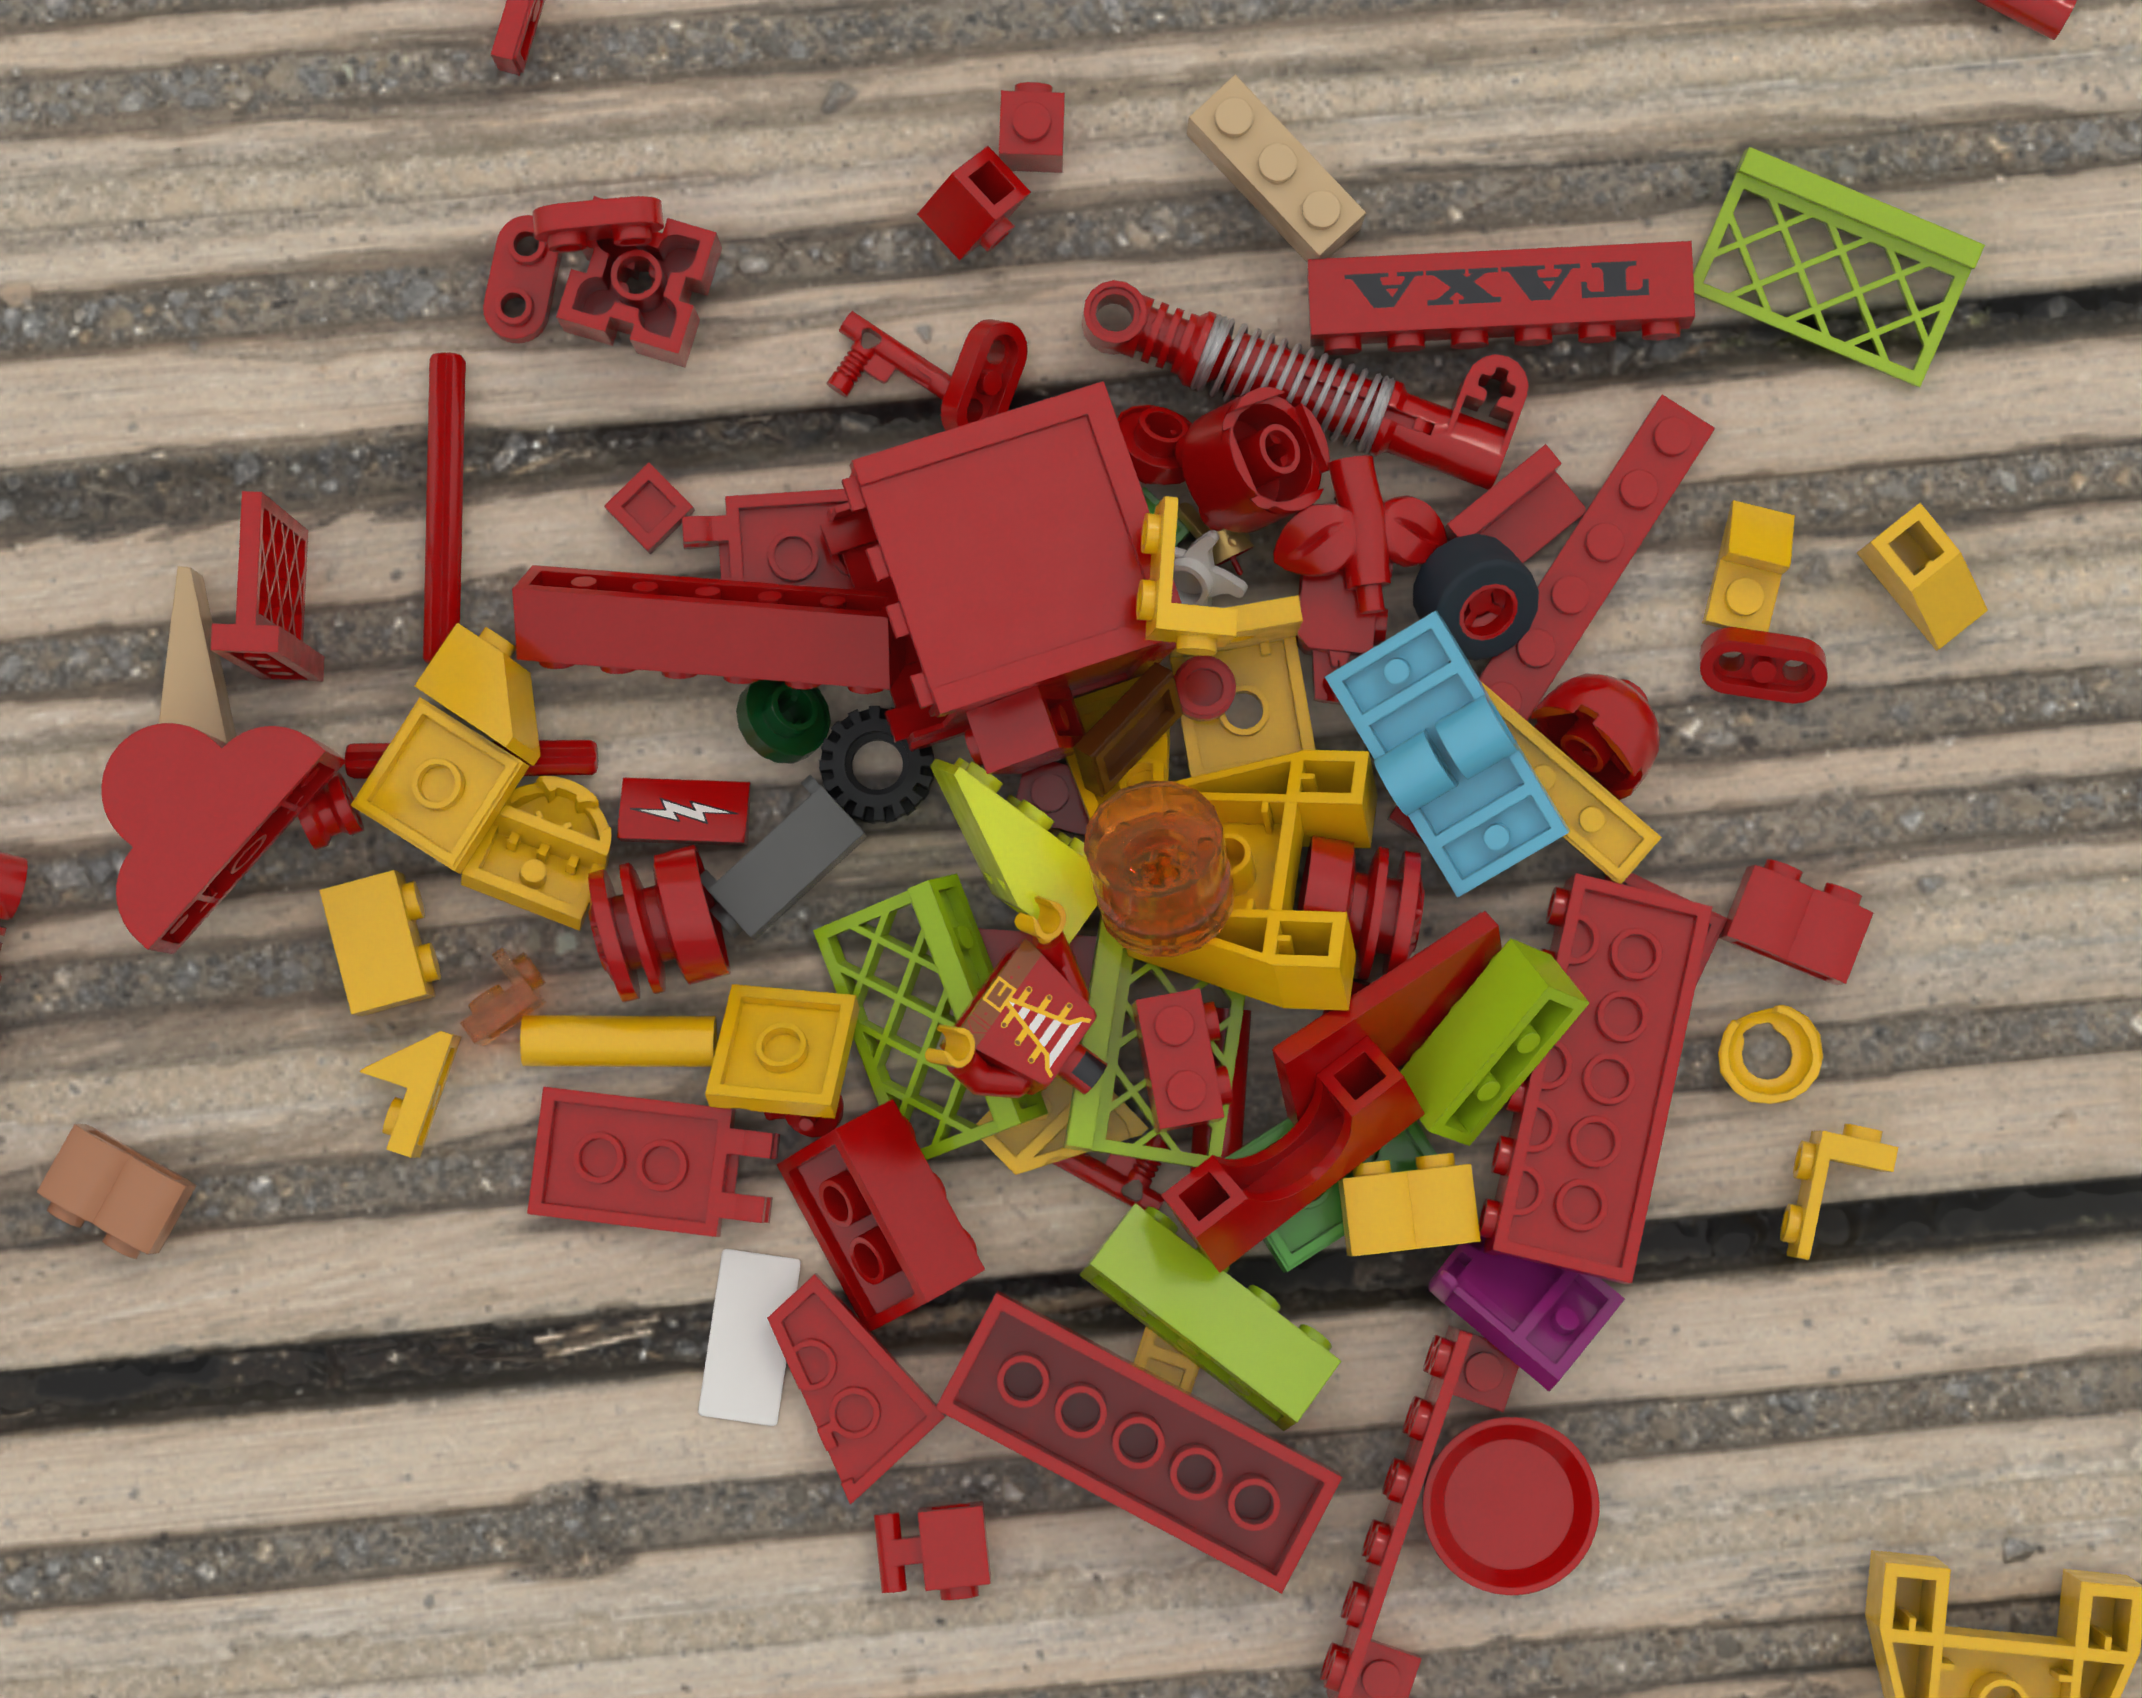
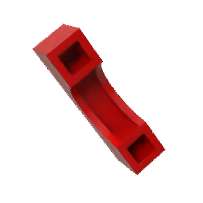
M1367 1035L1316 1075L1314 1094L1307 1110L1295 1126L1281 1139L1268 1148L1243 1158L1225 1159L1212 1155L1161 1194V1196L1188 1235L1218 1272L1221 1273L1425 1113L1405 1077Z

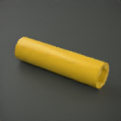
M523 1015L521 1021L520 1053L522 1066L712 1067L717 1046L716 1016Z

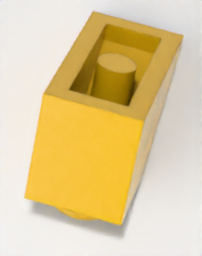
M457 623L414 686L534 766L540 757V747L531 673L511 659L516 651V646L486 626L480 635L477 636Z

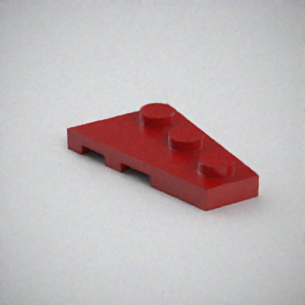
M815 1273L767 1319L798 1389L803 1394L817 1426L818 1434L831 1457L842 1482V1488L851 1505L941 1422L946 1415L935 1409L937 1404L824 1280Z

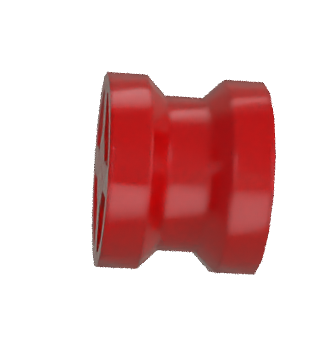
M339 772L328 781L298 815L300 824L315 850L329 846L331 838L343 832L353 836L364 831L359 810L351 806L354 797L345 779Z

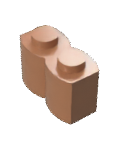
M74 1124L37 1193L51 1201L47 1211L56 1218L78 1228L83 1226L85 1220L93 1223L106 1232L102 1240L104 1244L125 1256L137 1259L141 1251L146 1254L160 1253L197 1185L92 1126Z

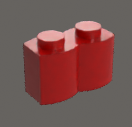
M1767 859L1764 867L1758 865L1746 867L1729 910L1728 919L1719 938L1834 985L1846 984L1874 914L1859 906L1862 896L1852 890L1832 883H1826L1823 891L1814 889L1800 882L1803 874L1802 871L1776 860Z

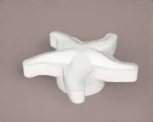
M1209 530L1192 543L1188 550L1175 547L1173 580L1182 604L1212 607V597L1230 594L1236 598H1241L1247 591L1248 586L1246 582L1229 571L1215 566L1212 549L1219 539V534L1215 530Z

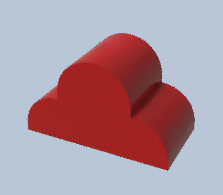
M161 723L142 728L124 739L114 750L106 764L102 777L101 795L104 810L111 825L133 847L123 861L116 884L118 910L123 923L131 935L147 950L175 954L346 761L325 744L299 731L280 726H264L250 729L225 743L190 726L176 723Z

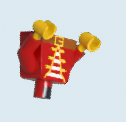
M1036 896L1034 899L1040 909L1038 919L1036 920L1033 916L1022 912L1016 916L1014 920L1015 926L1020 931L1033 935L1032 943L1027 939H1023L1006 951L954 1026L938 1025L937 1030L945 1036L939 1045L943 1050L928 1048L925 1052V1058L928 1062L946 1066L948 1071L974 1095L1018 1099L1025 1094L1034 1095L1046 1089L1057 1075L1085 1095L1097 1083L1107 1067L1106 1062L1080 1043L1096 1020L1097 1014L1089 1005L1090 993L1063 932L1066 923L1065 910L1057 902Z

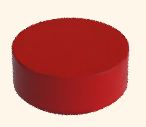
M1212 656L1190 658L1177 669L1174 675L1183 715L1195 721H1211L1222 716L1232 705L1236 693L1235 678L1230 668L1220 659Z

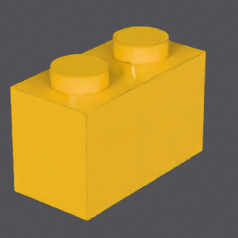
M391 870L319 890L352 1015L365 1016L435 997L432 982L441 980L440 967L432 943L422 945L416 920L425 918V911L420 891L415 881L406 883L403 873Z

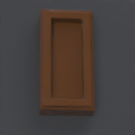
M1155 662L1073 747L1085 789L1100 797L1106 795L1182 716L1183 711L1172 670Z

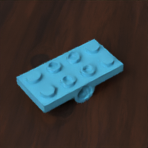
M1437 610L1325 676L1374 758L1375 767L1386 789L1399 809L1410 818L1457 898L1569 833L1568 826Z

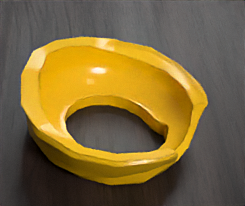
M1776 1005L1773 1008L1750 1013L1737 1020H1732L1725 1029L1718 1051L1720 1073L1732 1090L1749 1102L1767 1104L1788 1102L1807 1091L1819 1075L1823 1060L1821 1035L1809 1017L1790 1006ZM1763 1023L1771 1024L1775 1031L1784 1036L1791 1050L1790 1064L1785 1072L1777 1078L1768 1080L1757 1078L1751 1074L1744 1065L1742 1057L1744 1032L1757 1024Z

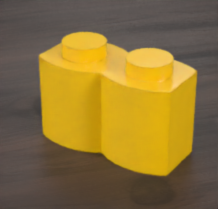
M1454 1153L1415 1157L1417 1170L1393 1173L1391 1172L1390 1160L1361 1163L1352 1170L1353 1177L1342 1178L1338 1181L1347 1256L1480 1242L1471 1164L1455 1165Z

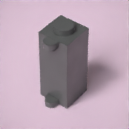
M811 775L801 782L811 796L718 881L707 869L700 874L702 884L718 901L709 911L734 938L744 930L752 939L756 940L868 838L863 830Z

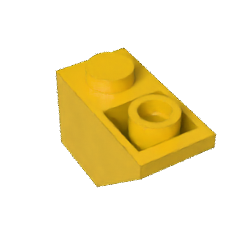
M1921 503L1905 513L1857 552L1859 557L1936 651L1988 611L1962 553Z

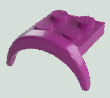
M1480 1237V1242L1459 1244L1430 1280L1428 1286L1430 1292L1549 1392L1625 1300L1601 1278L1502 1254L1494 1256L1483 1253L1486 1240L1484 1237Z

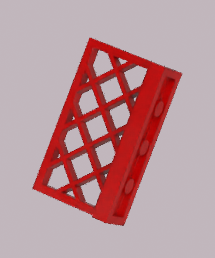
M242 491L235 624L212 623L211 651L262 680L323 682L325 656L303 642L308 529L263 492Z

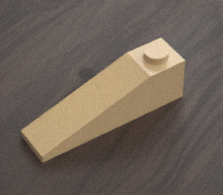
M177 566L159 724L176 723L190 726L228 743L236 737L220 655L211 651L213 621L203 575L191 567Z

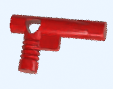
M854 311L848 314L839 332L854 341L850 348L851 351L847 352L848 356H844V361L840 362V366L836 368L837 371H834L826 384L831 389L847 397L854 388V383H857L858 378L862 376L861 373L865 372L885 384L893 373L898 370L943 400L952 377L951 375ZM864 333H871L880 339L881 342L869 349L863 348L862 335Z
M1159 1135L1145 1143L1146 1146L1168 1149ZM1083 1153L1052 1163L1130 1207L1136 1203L1143 1210L1147 1207L1160 1210L1164 1202L1160 1193L1149 1188L1153 1182L1152 1178L1156 1176L1155 1172L1159 1171L1158 1166L1162 1165L1161 1162L1110 1154L1106 1163H1103L1087 1153ZM1133 1180H1140L1142 1184V1198L1140 1200H1133L1124 1195L1122 1192L1123 1186Z

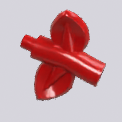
M1352 456L1333 460L1328 465L1338 505L1332 503L1312 504L1297 512L1283 528L1273 551V562L1287 571L1306 576H1328L1345 569L1346 590L1357 592L1359 613L1372 614L1385 611L1382 587L1391 584L1389 561L1403 567H1414L1425 563L1438 547L1447 543L1446 531L1434 509L1422 500L1406 495L1394 497L1383 502L1373 456Z

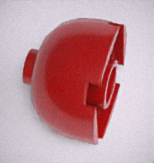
M1589 673L1571 678L1551 691L1533 711L1530 718L1537 719L1534 727L1618 800L1632 795L1647 776L1659 751L1661 735L1655 713L1650 707L1643 690L1629 680H1619L1608 675Z

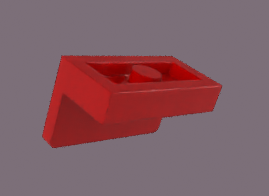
M1545 444L1447 523L1445 531L1448 542L1456 537L1471 534L1495 537L1507 546L1524 564L1582 517L1586 508L1556 472L1562 463Z

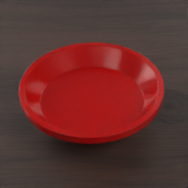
M1498 1417L1469 1426L1454 1436L1442 1448L1432 1463L1426 1477L1422 1497V1512L1426 1533L1432 1547L1442 1562L1456 1576L1471 1586L1486 1592L1500 1595H1523L1538 1592L1556 1584L1579 1565L1591 1547L1596 1534L1600 1501L1596 1480L1590 1465L1580 1450L1566 1436L1554 1428L1532 1419Z

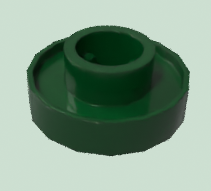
M759 679L756 682L750 683L740 694L736 708L738 728L747 744L760 756L775 763L794 764L808 758L827 738L831 724L829 706L818 687L795 689L787 686L785 681Z

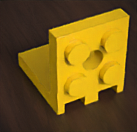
M1298 595L1226 607L1238 609L1236 637L1225 647H1217L1216 654L1209 656L1220 659L1230 668L1236 682L1235 695L1249 694L1258 700L1262 708V717L1255 726L1248 729H1240L1228 721L1225 713L1217 719L1205 722L1192 720L1182 714L1180 724L1190 777L1302 750H1316L1296 635L1303 622ZM1175 648L1168 654L1173 675H1175L1177 669L1185 661L1197 655L1182 654L1177 652Z

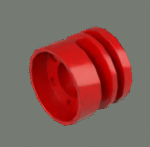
M1312 836L1307 851L1297 911L1347 912L1356 952L1355 971L1357 979L1365 981L1369 979L1375 953L1384 954L1382 976L1408 960L1411 954L1415 952L1425 896L1420 874L1421 853L1404 851L1400 860L1397 877L1390 878L1387 877L1389 848L1379 847L1376 850L1368 874L1356 872L1354 842Z
M691 845L654 855L653 872L655 885L646 888L643 887L631 863L619 865L623 894L617 896L606 870L588 873L590 890V910H588L594 942L604 971L608 973L614 982L622 1002L626 1003L641 998L637 970L644 968L653 993L665 992L666 973L664 962L674 959L689 985L731 974L721 923L709 911L715 905L714 897L701 881L700 874L705 871L697 846Z

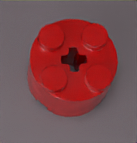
M1273 387L1254 389L1196 419L1186 435L1177 441L1175 448L1176 458L1182 466L1189 492L1199 507L1200 517L1208 528L1215 531L1226 529L1236 533L1255 532L1311 506L1320 498L1324 488L1318 490L1322 473L1329 471L1328 463L1330 462L1325 435L1317 419L1305 405L1300 403L1293 406L1290 402L1279 396L1285 393L1284 391Z

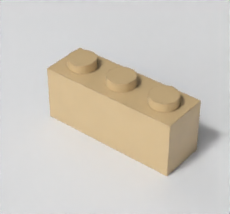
M1236 74L1189 116L1187 136L1306 262H1308V259L1330 258L1361 229L1366 212Z

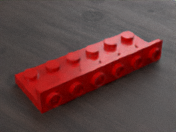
M1575 873L1566 880L1563 888L1554 887L1546 914V924L1555 926L1550 950L1541 948V951L1553 956L1589 1001V1004L1505 1103V1110L1514 1112L1509 1136H1499L1493 1153L1491 1173L1498 1174L1500 1177L1495 1200L1486 1198L1479 1216L1480 1237L1486 1238L1483 1253L1494 1256L1502 1254L1626 1285L1632 1284L1713 906Z

